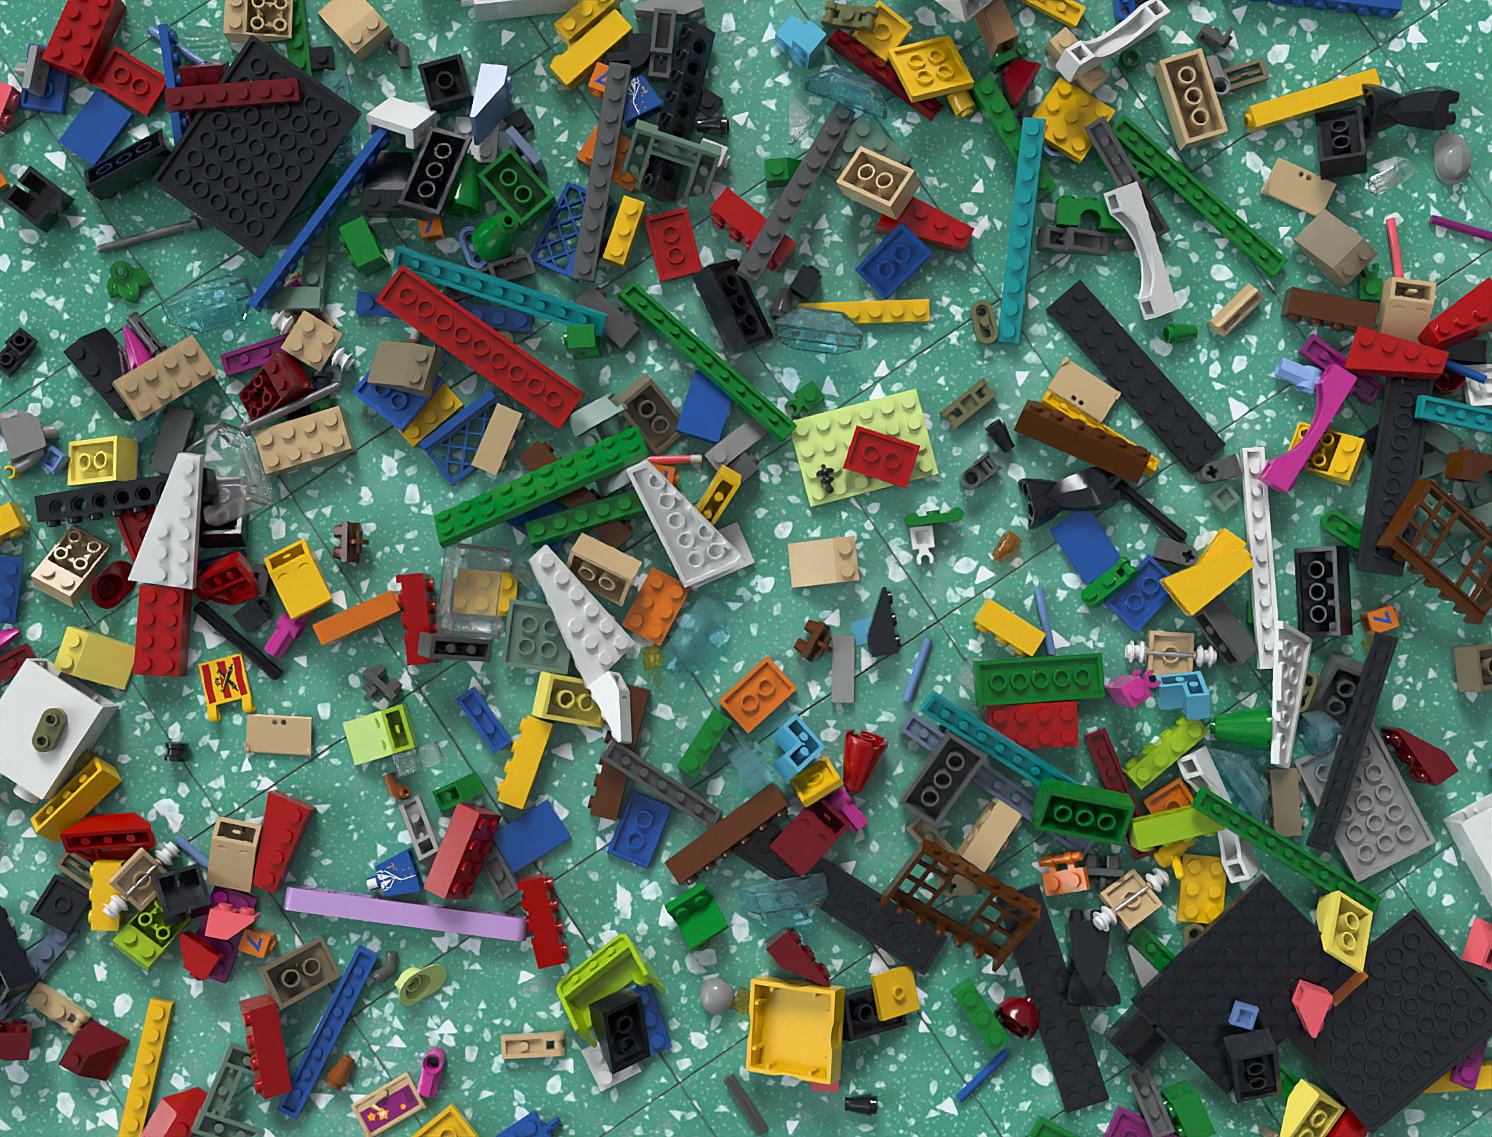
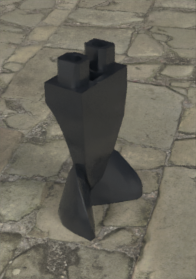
M1362 84L1363 96L1368 111L1363 118L1364 136L1385 131L1398 124L1429 130H1446V126L1455 124L1456 114L1453 111H1449V104H1456L1459 101L1460 93L1458 91L1434 86L1415 89L1400 95L1393 90L1376 84Z
M1094 466L1058 482L1034 478L1020 479L1017 482L1018 487L1028 501L1029 530L1046 524L1062 510L1096 511L1106 509L1110 504L1118 502L1121 499L1120 490L1118 488L1109 489L1107 484L1114 482L1116 475Z
M1071 909L1069 911L1068 922L1065 924V933L1075 970L1071 976L1068 988V1006L1113 1007L1121 1004L1119 990L1112 978L1104 970L1109 951L1110 926L1109 931L1106 932L1103 929L1099 930L1093 923V913H1101V910L1090 911L1091 921H1083V910Z

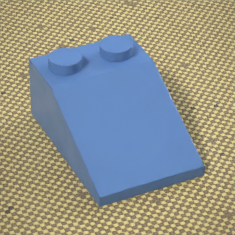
M481 63L470 114L475 145L479 146L508 113L509 105L514 102V91L511 90L513 80L512 76H509L508 66Z

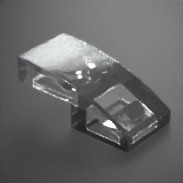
M438 741L392 756L399 777L445 762Z

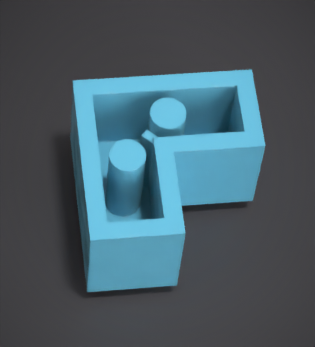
M791 15L775 33V45L783 53H789L797 65L809 69L825 50L827 34L810 20L804 25L795 16Z
M1201 671L1155 676V681H1161V684L1156 687V700L1160 710L1183 708L1187 720L1210 718V694Z
M797 714L793 715L771 735L786 752L772 766L788 782L825 748L824 744Z

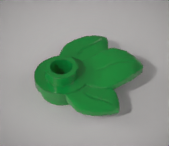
M116 261L110 267L111 277L106 282V290L111 298L121 294L125 300L137 303L140 294L139 287L149 286L152 282L149 275L142 268H132L126 261ZM120 267L125 270L123 276H120L117 272Z

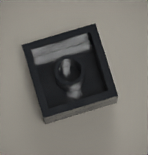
M461 53L418 65L430 109L437 111V114L473 105L474 95Z

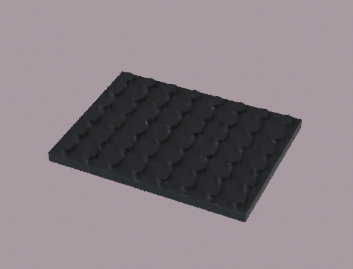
M252 34L218 84L298 78L300 80L302 103L199 111L151 182L262 260L363 113Z
M1261 874L1151 979L1131 1001L1156 1026H1159L1206 1075L1228 1094L1233 1089L1223 1037L1269 1028L1277 1047L1302 1024L1292 1003L1299 980L1323 987L1332 995L1357 971L1324 951L1321 940L1322 933ZM1235 1000L1259 1008L1253 1030L1231 1025L1228 1022Z
M1415 908L1367 946L1363 971L1369 977L1336 1007L1332 1005L1325 1015L1323 1029L1318 1032L1317 1037H1311L1302 1024L1288 1036L1370 1134L1377 1131L1492 1036V994Z

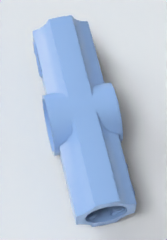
M1286 358L1280 360L1274 371V376L1296 385L1295 387L1298 390L1309 394H1317L1316 384L1323 374L1318 368L1307 365L1302 366Z

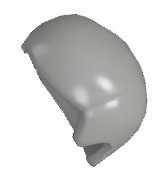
M721 978L708 979L700 988V1002L709 1013L714 1015L724 1014L732 1008L735 1001L734 991Z

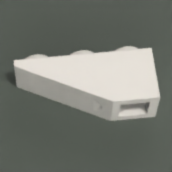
M608 671L589 685L592 692L591 697L599 705L602 711V718L612 729L611 734L618 743L630 744L632 743L630 691L620 673Z

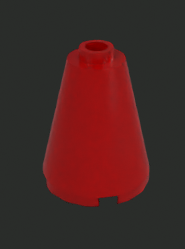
M847 729L844 735L843 786L846 787V791L858 794L859 791L865 790L888 748L889 742H884L885 738L868 731L861 730V734L854 733L855 729Z

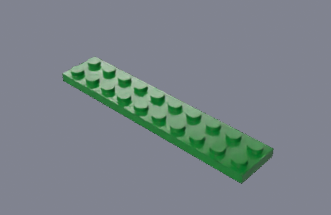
M638 425L625 429L619 434L607 437L601 442L585 447L572 455L565 456L549 465H544L536 471L524 474L518 479L504 483L500 487L484 492L473 499L463 501L455 507L434 515L439 544L443 549L649 458L650 455Z

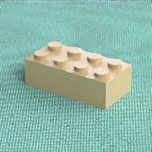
M1202 48L1159 60L1153 71L1179 152L1222 139L1228 132Z
M191 335L113 381L112 385L137 421H140L215 376L218 372L194 336Z
M340 406L253 432L265 474L271 477L357 452L345 409Z

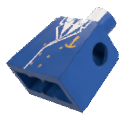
M632 75L630 77L623 116L626 128L635 125L637 119L643 121L662 111L663 103L642 75L634 79Z
M412 847L375 866L377 875L367 878V885L370 891L382 888L384 896L418 892L424 887Z

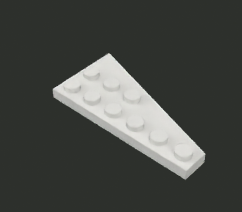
M178 453L128 580L186 589L196 588L204 455Z
M648 460L627 468L626 472L685 588L746 562V559Z
M544 545L528 561L539 585L543 589L546 601L555 616L554 619L567 648L574 658L576 668L583 678L585 688L590 689L589 685L604 675L635 642L547 545Z
M1275 620L1270 757L1272 764L1280 768L1289 769L1313 639L1286 622Z

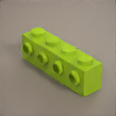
M1182 715L1176 720V725L1171 729L1164 730L1159 735L1157 741L1149 743L1142 749V753L1137 758L1133 757L1125 764L1126 767L1123 769L1126 778L1135 788L1142 790L1209 733L1208 729L1200 720H1187L1186 715Z
M1191 805L1132 818L1128 827L1131 846L1140 850V852L1151 851L1153 846L1158 845L1162 847L1172 846L1175 844V841L1179 840L1184 842L1194 841L1196 836L1200 835L1205 837L1215 836L1218 834L1217 831L1225 830L1223 826L1195 810Z

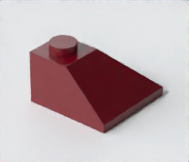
M1015 59L1012 65L1007 64L1001 74L1004 77L1001 88L1003 96L1013 113L1033 83L1041 64Z
M91 1018L69 1044L58 1064L78 1076L107 1081L130 1040Z

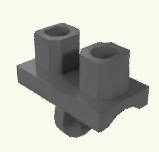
M380 663L371 669L366 668L363 671L364 675L362 678L367 682L362 687L367 692L364 699L368 702L373 698L379 703L383 699L382 697H384L392 704L396 700L402 684L396 678H393L387 685L381 681L387 674V670Z
M1086 854L1083 865H1079V868L1086 867L1088 875H1097V877H1090L1089 883L1097 884L1098 891H1104L1105 885L1113 884V879L1105 878V876L1124 877V870L1120 868L1119 856L1106 855L1105 866H1098L1099 855Z

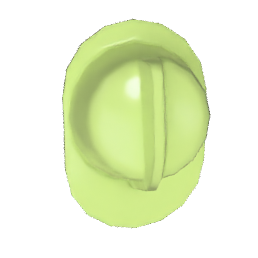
M437 964L423 969L412 967L405 970L395 982V986L399 990L398 996L401 1004L405 1006L413 1005L440 989L447 978L445 968Z

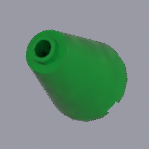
M466 154L442 212L457 217H463V213L470 214V218L481 215L480 183L477 176L479 174L478 160L474 158V155Z
M501 212L476 226L471 240L473 241L476 254L483 260L491 263L512 255L515 249L518 220L514 214Z
M1261 707L1217 715L1214 720H1210V733L1214 734L1216 739L1270 752L1271 747H1267V742H1272V716H1267V712L1272 711L1271 707Z

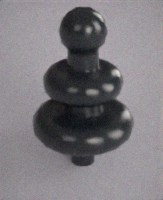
M822 464V470L817 471L816 476L823 477L820 483L826 485V492L831 494L834 491L833 486H831L834 477L829 475L834 473V469L826 468L825 464Z

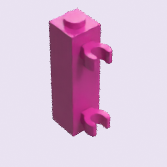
M1134 670L1131 675H1120L1105 685V691L1116 706L1134 708L1152 696L1148 689L1149 687L1155 688L1161 684L1160 680H1156L1154 683L1149 681V676L1154 671H1146L1142 679L1140 676H1137L1142 672L1141 670Z

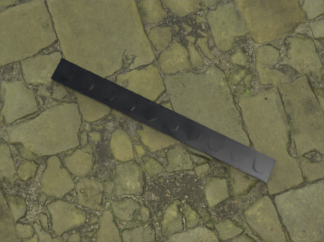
M1374 631L1308 835L1306 845L1309 847L1330 852L1396 649L1398 637Z

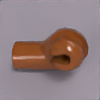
M394 772L383 776L390 796L399 800H406L410 797V788L398 784Z

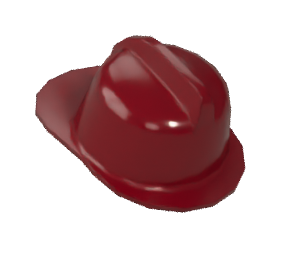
M121 560L112 562L92 579L89 586L90 598L97 606L103 609L114 608L128 595L136 585V581L128 580L133 565Z

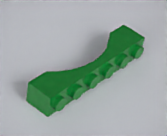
M989 74L975 82L969 93L978 111L990 123L1001 139L1017 171L1022 127L992 75ZM1041 163L1037 203L1051 196L1057 188L1043 163Z
M632 490L525 522L530 543L533 549L536 550L544 545L556 544L571 535L596 526L620 520L642 518L648 516L636 490Z

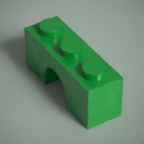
M1064 195L1062 198H1058L1055 203L1054 227L1078 228L1080 216L1090 215L1096 220L1097 231L1118 235L1123 230L1120 222L1110 215L1106 200L1097 201V198L1094 197L1075 199L1074 196Z
M594 324L567 326V332H563L564 346H566L569 354H572L574 360L601 358L600 337L596 336Z
M713 708L677 766L696 778L732 720Z
M967 978L951 989V992L991 1052L1010 1041V1038L970 978Z

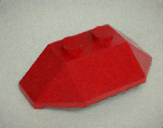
M239 551L213 562L198 573L196 588L192 589L200 600H211L231 606L258 596L260 593L254 568Z
M135 812L92 815L60 833L65 852L75 853L92 861L99 859L129 860L140 848H143L148 853L157 844L152 825Z
M194 1087L163 1097L140 1137H194L195 1133H192L191 1127L199 1109L203 1106L208 1092L199 1087Z

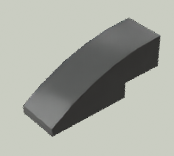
M654 8L648 73L649 81L669 82L674 55L676 10Z
M1049 225L1038 229L1037 251L1071 255H1108L1109 233L1075 227L1060 228Z

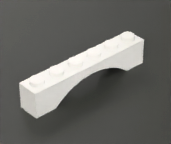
M1148 0L1105 34L1089 41L1080 40L1066 48L1055 67L1070 83L1159 30L1171 11L1161 0Z
M1138 182L1104 193L1110 215L1127 230L1138 251L1142 275L1138 301L1144 320L1156 318L1177 310L1176 297L1164 266L1163 257L1159 250L1156 235L1153 231Z
M1206 745L1188 750L1176 760L1185 781L1197 793L1202 786L1232 804ZM1226 828L1225 830L1217 831L1222 865L1230 882L1235 883L1251 879L1261 870V867L1250 843Z

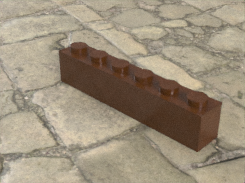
M1029 399L1014 428L1016 432L1138 484L1151 456V452L1142 446L1132 445L1121 437L1109 435L1100 428H1093L1086 425L1080 419H1072L1065 416L1059 410L1049 409L1043 406L1042 403Z
M537 440L519 459L533 472L544 465H549L562 459V457L557 459L552 454L555 450L546 441L542 444ZM585 486L559 497L569 509L599 501L601 498L593 488L588 490ZM625 520L590 528L604 544L617 550L633 536L630 532L632 527Z
M626 684L630 691L632 743L620 744L635 753L651 690ZM607 730L604 743L608 744L613 738L610 730ZM600 758L599 765H602L600 774L596 773L593 786L597 787L595 796H590L588 808L591 809L590 815L617 821L629 776Z
M772 782L664 863L679 885L687 884L690 886L699 879L698 875L703 871L707 873L717 866L715 862L719 859L730 857L735 852V847L740 844L744 846L753 839L752 835L757 831L761 833L771 826L769 822L773 819L784 817L789 812L787 809L792 805L779 786Z

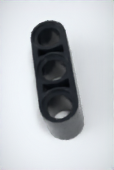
M1469 339L1443 351L1449 352L1447 359L1458 364H1487L1488 341Z

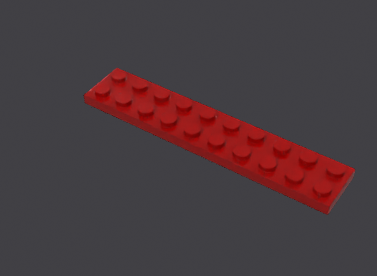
M403 265L399 267L376 299V302L558 430L561 429L569 415H571L585 395L581 390Z

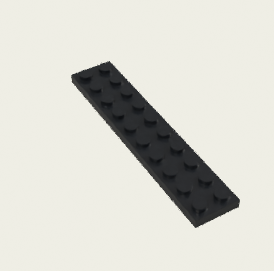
M1081 280L1076 282L1047 307V312L1114 388L1121 392V396L1190 474L1194 473L1226 445Z
M1386 377L1355 570L1403 577L1405 561L1395 560L1392 556L1396 551L1392 548H1378L1376 544L1411 488L1419 479L1428 421L1414 418L1417 396L1426 395L1432 397L1434 380ZM1408 524L1401 535L1407 542L1409 541L1410 524Z
M773 824L761 833L759 831L752 835L753 839L746 845L741 846L740 844L735 855L922 975L926 974L948 938L945 934L942 937H938L935 934V928L926 922L923 926H919L915 922L916 916L909 911H906L903 915L898 914L896 911L897 904L892 900H889L884 908L881 907V893L823 856L801 878L769 848L771 843L782 833V830Z
M1038 883L1016 889L1019 893L1034 899L1041 905L1039 921L1015 948L1013 953L1027 996L1035 1002V1008L1040 1016V1026L1038 1029L1066 1113H1070L1109 1100L1080 1008L1067 1005L1070 977ZM995 896L999 905L1005 908L1009 905L1005 900ZM1015 906L1011 910L1022 918L1027 916V913ZM1006 916L1003 920L1006 930L1012 933L1020 924L1009 916Z

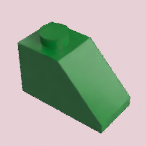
M787 157L765 159L766 188L786 187L802 160Z
M477 772L432 791L441 812L485 792Z

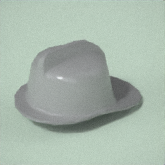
M1453 133L1443 134L1434 144L1436 176L1445 184H1459L1465 180L1469 173L1472 162L1467 143L1462 137Z

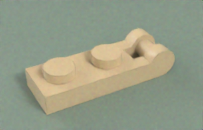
M42 981L37 983L26 1000L27 1004L54 1020L75 1036L81 1031L84 1022H88L92 1016L87 1010ZM73 1014L76 1016L75 1021L70 1019Z
M565 1032L502 1034V1059L566 1055L565 1047H563ZM547 1041H554V1047L548 1048Z

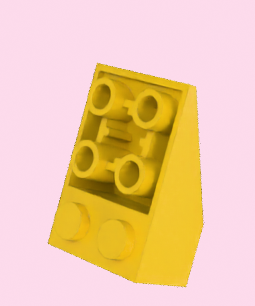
M1298 423L1288 451L1301 441L1307 433L1310 424ZM1329 430L1319 439L1320 446L1314 453L1309 455L1307 459L1309 463L1303 471L1334 483L1352 487L1368 447L1366 441L1362 438Z
M304 538L264 558L269 575L292 621L333 600L317 555Z

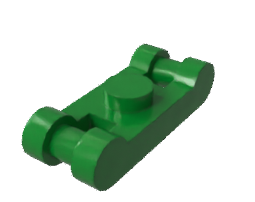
M955 507L949 513L940 514V510L927 511L926 516L910 513L905 517L904 523L910 528L952 523L961 520L964 512L961 508Z

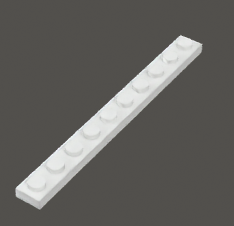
M1264 447L1241 448L1240 460L1248 552L1253 557L1252 562L1255 564L1249 569L1255 646L1258 649L1256 651L1257 669H1273L1275 620L1278 621L1268 486L1257 479L1266 465Z

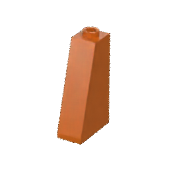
M392 590L387 591L312 625L321 645L333 646L403 612L404 609L401 603H399V593L396 594Z

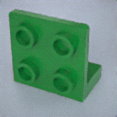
M700 882L664 905L667 913L676 921L690 950L696 949L729 928L712 892L703 882Z

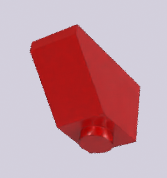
M189 929L182 932L179 936L185 969L196 980L205 981L210 978L226 954Z

